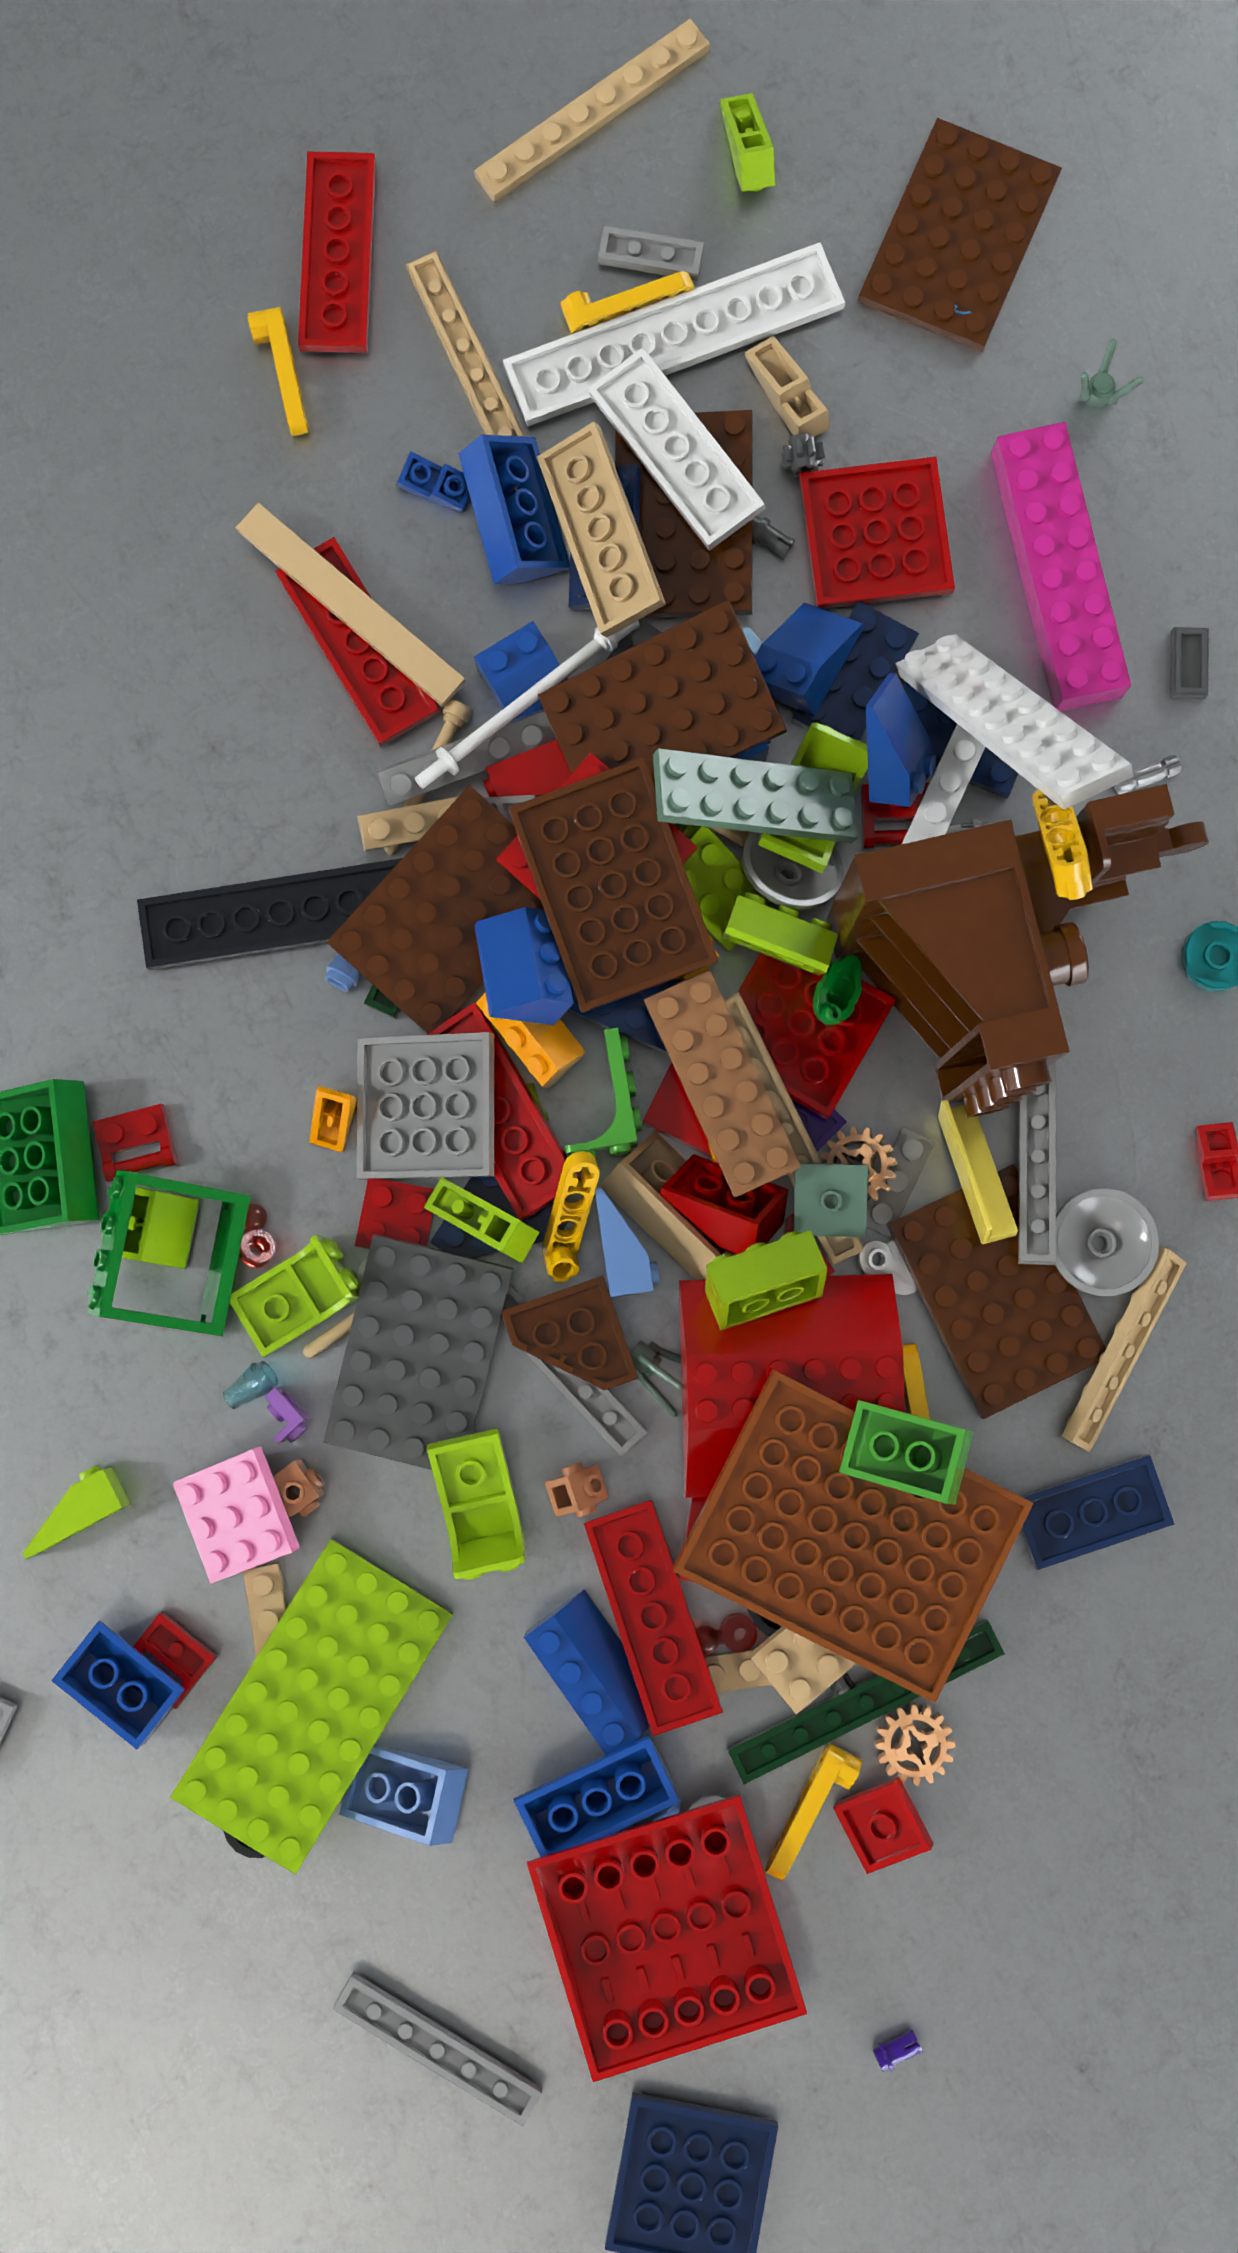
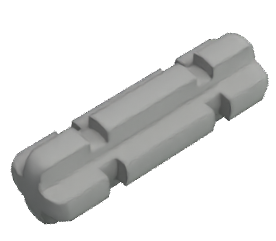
M1171 755L1163 758L1161 762L1157 760L1132 769L1134 777L1114 786L1118 794H1124L1132 791L1131 789L1134 787L1138 789L1158 782L1164 777L1169 778L1177 775L1182 770L1178 756Z

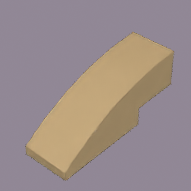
M775 336L768 338L745 352V357L756 378L793 436L808 433L815 438L830 429L828 409L810 389L809 378Z

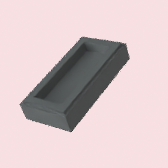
M1174 627L1171 630L1170 698L1205 699L1208 696L1209 628Z

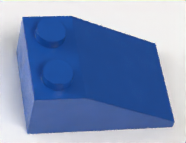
M803 603L762 643L755 655L773 699L815 716L864 629L863 623Z
M534 621L474 656L478 673L502 710L560 665ZM540 699L514 719L543 709Z
M889 673L866 705L869 801L910 807L917 795L922 794L928 777L934 775L936 756L932 755L931 739L896 673Z

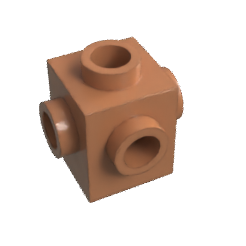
M301 1458L293 1461L273 1476L289 1518L298 1513L304 1518L320 1506L317 1499L325 1494L321 1488L324 1482L313 1467L308 1469ZM295 1486L300 1489V1496L295 1493Z
M578 1462L561 1468L562 1476L544 1482L556 1517L574 1512L577 1517L588 1515L597 1511V1503L609 1499L598 1464L583 1468L582 1462Z

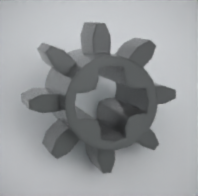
M801 433L794 435L788 440V445L783 446L784 453L781 454L784 470L792 468L795 477L799 478L800 473L818 471V466H823L822 459L825 458L823 442L814 443V437L811 434Z

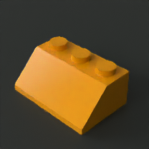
M486 993L476 1002L484 1015L491 1021L542 1087L547 1089L553 1087L586 1053L560 1019L554 1025L489 1017Z

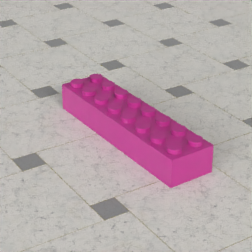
M1066 422L998 436L992 449L991 457L1052 705L1061 712L1120 699L1131 687V682Z

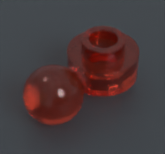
M251 1203L248 1207L244 1227L248 1232L242 1237L239 1257L246 1265L257 1268L269 1263L275 1254L276 1243L268 1232L262 1230L268 1216L264 1207L256 1203ZM250 1248H257L260 1251V1255L253 1254Z
M741 1613L727 1616L722 1621L719 1630H715L710 1626H700L696 1629L704 1655L713 1654L721 1644H724L731 1651L745 1652L752 1648L757 1640V1628L754 1622L748 1616ZM739 1628L745 1629L744 1638L736 1640L734 1638L735 1631Z

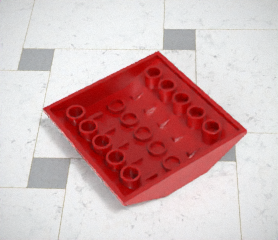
M893 1274L829 1275L825 1279L822 1297L721 1331L705 1293L706 1279L679 1280L682 1384L684 1385L682 1389L685 1498L709 1496L772 1369L853 1411L856 1410L857 1402L860 1400L905 1413L903 1344Z
M740 1794L527 1861V1867L593 2082L807 2014L781 1923Z

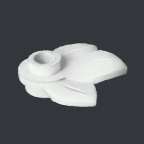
M893 1239L887 1243L874 1240L863 1245L864 1251L858 1253L857 1259L858 1265L864 1274H893L896 1294L909 1295L916 1292L917 1287ZM878 1252L881 1255V1261L879 1264L874 1265L872 1257Z

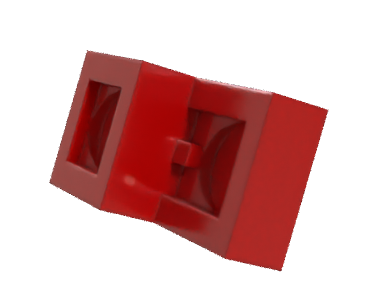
M1233 1122L1197 1126V1148L1206 1201L1238 1198V1143Z

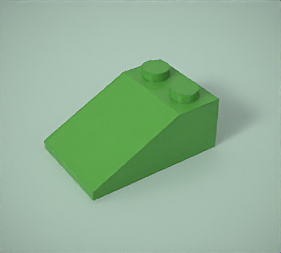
M858 1400L839 1473L942 1503L955 1505L974 1432Z

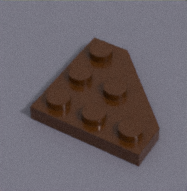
M603 1276L501 1311L512 1346L602 1390L638 1379Z

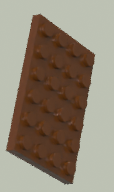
M937 118L860 291L858 302L983 352L1062 167ZM955 305L958 306V307L956 308L957 311H961V312L970 311L971 313H970V314H964V315H963V314H958V313L955 312Z
M752 410L694 412L753 488ZM616 430L615 467L636 464L641 468L639 532L666 605L643 618L694 617L728 599L736 615H752L753 519L709 551Z
M729 599L538 694L571 774L590 752L609 769L644 757L655 785L653 754L658 748L735 758L788 732Z
M644 757L508 808L582 1013L719 963L668 822L658 821L655 785Z
M469 785L326 942L427 1034L450 1019L483 982L474 926L476 922L523 907L544 910L542 901L496 860L517 836L515 826Z
M1012 1164L998 1171V1175L1018 1229L1019 1172L1015 1164ZM963 1189L887 1224L891 1236L981 1419H986L1099 1363L1100 1355L1105 1352L1106 1347L1077 1289L1062 1277L1055 1265L1018 1264V1233L1013 1237L981 1244Z

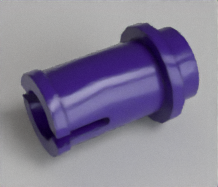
M912 2029L885 2044H882L881 2041L878 2042L879 2047L873 2049L882 2072L888 2069L892 2072L894 2071L893 2066L923 2053Z

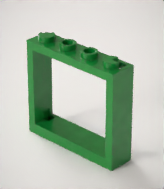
M117 1170L112 1187H108V1197L111 1198L108 1213L103 1215L100 1231L103 1234L101 1248L97 1249L93 1259V1269L96 1273L93 1285L89 1286L86 1293L89 1296L87 1314L223 1337L251 1196ZM137 1185L222 1201L199 1321L112 1307Z

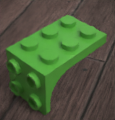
M618 1028L604 1030L616 1101L614 1121L610 1128L599 1138L585 1143L565 1146L567 1157L575 1152L585 1151L594 1155L596 1160V1154L610 1152L611 1158L627 1156L631 1153V1148L638 1147L636 1132L642 1131L639 1106H631L630 1097L636 1096V1087L633 1071L626 1072L624 1065L625 1062H630L627 1036L620 1037Z

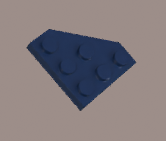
M495 1176L471 1177L464 1190L518 1219ZM554 1202L526 1220H520L540 1232L533 1244L544 1241ZM446 1220L442 1222L430 1241L431 1244L443 1251L471 1258L501 1252ZM569 1221L562 1222L557 1228L564 1230Z

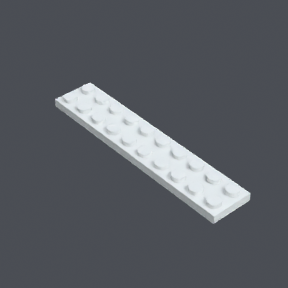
M819 242L503 360V366L526 425L529 427L593 403L594 400L590 397L587 388L642 347L666 376L843 310L845 301L823 247Z
M956 634L941 637L935 644L922 650L911 651L906 654L904 660L895 663L899 677L1063 810L1134 777L1130 762Z

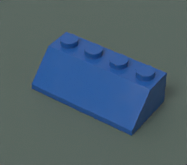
M481 434L458 454L493 583L523 584L570 569V562L555 507L537 460L540 452L536 438Z
M585 1589L526 1631L524 1639L605 1755L633 1743L650 1728L623 1643Z
M648 1735L514 1798V1803L540 1857L609 1836L679 1803V1799L667 1766L659 1750Z

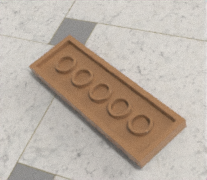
M711 971L703 972L644 999V1003L733 1197L737 1198L800 1169L801 1165Z

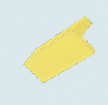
M943 1100L939 1109L938 1119L981 1244L1016 1236L1018 1229L978 1116L967 1118L964 1105L950 1108L948 1100Z

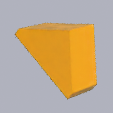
M318 1086L316 1089L309 1143L343 1153L356 1115L357 1099L352 1095Z

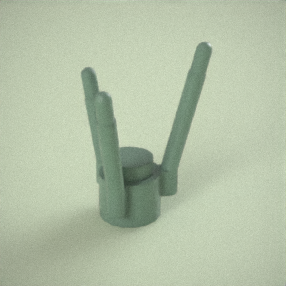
M1115 338L1110 341L1099 372L1092 376L1090 381L1086 372L1081 374L1082 392L1080 400L1086 401L1094 408L1104 407L1108 403L1116 405L1119 398L1144 382V377L1139 376L1115 391L1116 383L1112 376L1108 374V368L1117 344Z
M640 1340L630 1353L638 1380L672 1417H676L677 1411L645 1374L651 1377L655 1373L678 1390H682L684 1385L659 1366L662 1359L657 1356L660 1355L681 1364V1355L661 1348L653 1341L647 1345Z

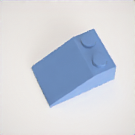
M596 1188L595 1196L610 1297L615 1298L653 1292V1284L660 1283L657 1261L649 1262L648 1253L602 1188Z
M374 1745L344 1794L339 1815L428 1846L452 1843L469 1769L440 1759Z

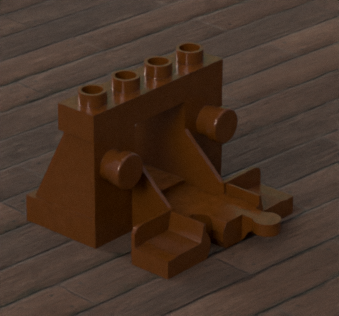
M1167 784L1089 801L1076 818L1088 852L1093 889L1087 892L1085 897L1075 900L1058 897L1056 894L1053 874L1040 831L1015 836L1011 819L857 854L851 862L826 918L827 923L832 925L831 931L838 933L834 947L835 957L838 959L852 954L857 956L861 962V970L879 990L896 999L893 1007L939 1059L934 1064L942 1100H948L949 1104L963 1101L967 1118L1007 1109L1009 1104L1023 1100V1095L1036 1092V1087L1052 1082L1048 1066L1070 1052L1053 986L1061 984L1074 986L1085 983L1089 976V963L1084 939L1077 925L1074 922L1060 923L1070 909L1129 896L1125 880L1126 875L1160 868V857L1190 852L1207 845L1209 840L1204 822H1191L1170 829L1165 828L1169 820L1175 815Z

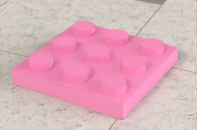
M261 1446L172 1482L210 1584L300 1549Z

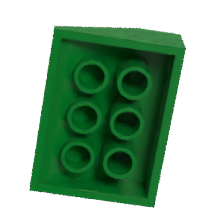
M51 1079L1 1091L0 1235L98 1221L84 1081Z

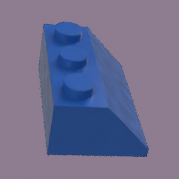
M523 907L477 921L474 926L489 1017L554 1025L574 1002L569 977L545 910Z
M100 1620L51 1680L136 1750L149 1740L185 1690L183 1686Z

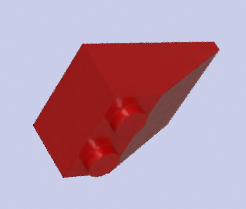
M693 1154L661 1187L660 1195L721 1248L739 1254L745 1252L753 1244L760 1242L767 1244L784 1224L789 1189L770 1182L734 1198L719 1164Z

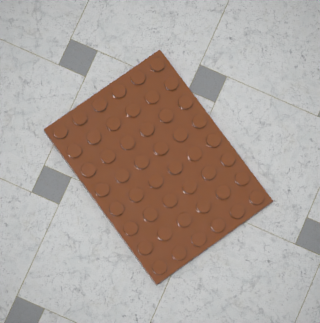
M772 1369L672 1570L936 1703L1034 1503L966 1468L964 1469L955 1505L942 1503L839 1473L855 1411Z

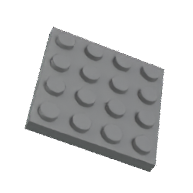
M482 1032L358 1038L357 1179L494 1177V1034Z

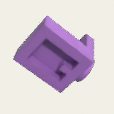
M282 1386L275 1387L264 1397L270 1403L267 1409L279 1422L285 1420L288 1425L273 1439L277 1444L284 1442L286 1439L292 1443L307 1429L303 1423L310 1416Z

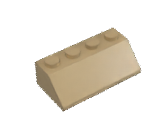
M655 1131L614 1168L601 1183L600 1187L694 1280L706 1279V1264L711 1263L714 1258L720 1255H732L734 1252L717 1245L660 1195L661 1187L677 1172L686 1160Z

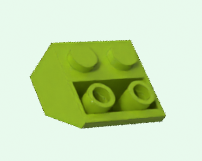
M136 1187L122 1258L187 1269L200 1200Z

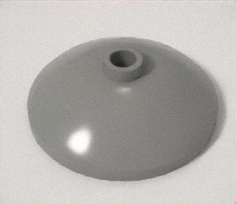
M751 832L748 835L741 852L742 867L752 886L768 900L795 910H810L827 904L837 894L843 882L844 869L841 857L835 847L823 873H820L759 846L758 842L762 833Z
M1094 1189L1073 1197L1058 1212L1056 1216L1055 1266L1062 1277L1073 1287L1095 1296H1116L1129 1292L1139 1286L1153 1270L1159 1253V1234L1150 1212L1136 1198L1119 1190ZM1096 1237H1101L1104 1240L1105 1245L1102 1250H1097L1094 1247L1093 1242Z

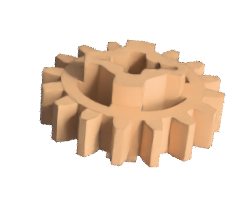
M851 1127L850 1136H846L841 1131L837 1132L840 1141L835 1143L828 1140L826 1143L831 1148L830 1153H821L820 1157L826 1160L827 1163L836 1164L837 1158H839L841 1164H852L847 1159V1157H850L853 1160L862 1161V1164H867L868 1172H870L868 1182L871 1183V1185L867 1186V1196L870 1195L876 1201L879 1200L877 1191L880 1188L889 1191L890 1187L885 1183L887 1178L896 1179L897 1176L889 1170L891 1166L898 1164L896 1158L888 1157L894 1150L890 1144L881 1146L885 1137L878 1134L873 1139L872 1130L867 1127L862 1135L859 1134L856 1127ZM865 1143L860 1149L848 1150L846 1148L851 1144ZM878 1153L881 1158V1171L879 1174L875 1171L874 1163Z
M910 1702L909 1711L904 1712L901 1706L896 1708L897 1716L894 1718L886 1713L884 1717L888 1725L886 1727L877 1726L876 1728L877 1732L883 1736V1739L874 1741V1745L877 1749L884 1750L877 1758L880 1764L889 1762L885 1769L887 1774L891 1776L898 1771V1777H900L903 1784L908 1777H911L915 1786H919L920 1777H925L930 1784L933 1783L932 1773L935 1771L944 1775L946 1772L941 1764L943 1761L953 1762V1757L947 1752V1749L954 1748L955 1742L952 1739L946 1738V1736L953 1732L949 1725L940 1726L944 1720L942 1714L938 1712L931 1717V1707L925 1704L920 1712L914 1702ZM912 1720L926 1722L932 1727L929 1728L927 1726L922 1729L915 1726ZM900 1727L901 1730L897 1740L891 1743L895 1730ZM909 1730L920 1741L918 1743L920 1749L918 1750L921 1757H918L917 1753L910 1747L911 1742L909 1739L911 1737L908 1733ZM938 1746L934 1758L930 1761L929 1757L932 1749ZM900 1760V1762H902L905 1760H909L911 1762L916 1763L917 1767H907L900 1764L898 1761Z

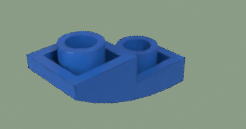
M412 451L408 454L396 482V486L410 493L458 511L463 510L469 496L463 472L446 463L441 467Z

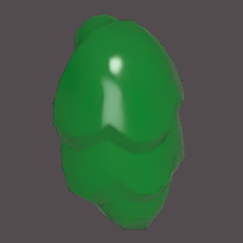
M853 954L844 956L838 961L830 963L827 972L824 973L823 978L816 985L813 997V1010L817 1019L826 1025H836L847 1019L853 1012L854 1006L862 992L861 962L857 956Z

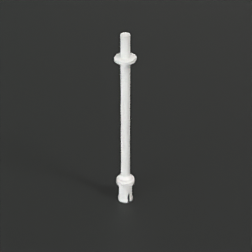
M639 621L632 623L607 638L600 634L597 627L594 630L595 634L592 641L450 751L442 747L437 749L436 754L439 759L415 777L417 784L424 789L447 770L452 775H456L459 772L457 763L539 700L538 694L561 683L602 650L609 652L615 650L620 640L633 630L639 628Z

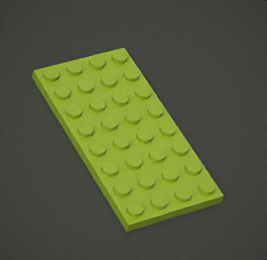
M330 1538L169 1798L296 1875L453 1616V1613Z

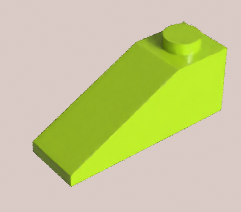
M753 93L720 99L735 174L742 192H756L765 187L775 186L774 147Z
M440 1178L424 1206L430 1212L520 1263H523L540 1233L519 1219L445 1178Z
M96 1465L79 1474L81 1481L70 1486L22 1554L25 1560L48 1550L131 1505L113 1467L100 1469L99 1465Z

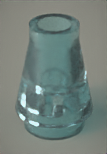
M266 1362L252 1363L228 1389L223 1391V1397L232 1409H236L245 1403L267 1395L273 1390V1387L278 1385L277 1376Z

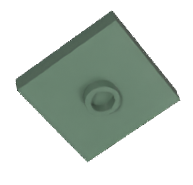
M800 1163L801 1168L794 1171L793 1231L802 1233L811 1230L813 1236L866 1237L868 1165Z

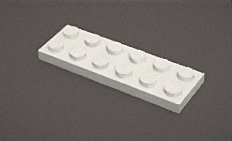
M643 347L587 388L590 397L709 551L766 509L763 500Z

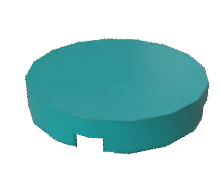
M1211 921L1197 927L1186 937L1181 949V964L1186 976L1196 986L1208 991H1224L1238 985V926L1226 921Z

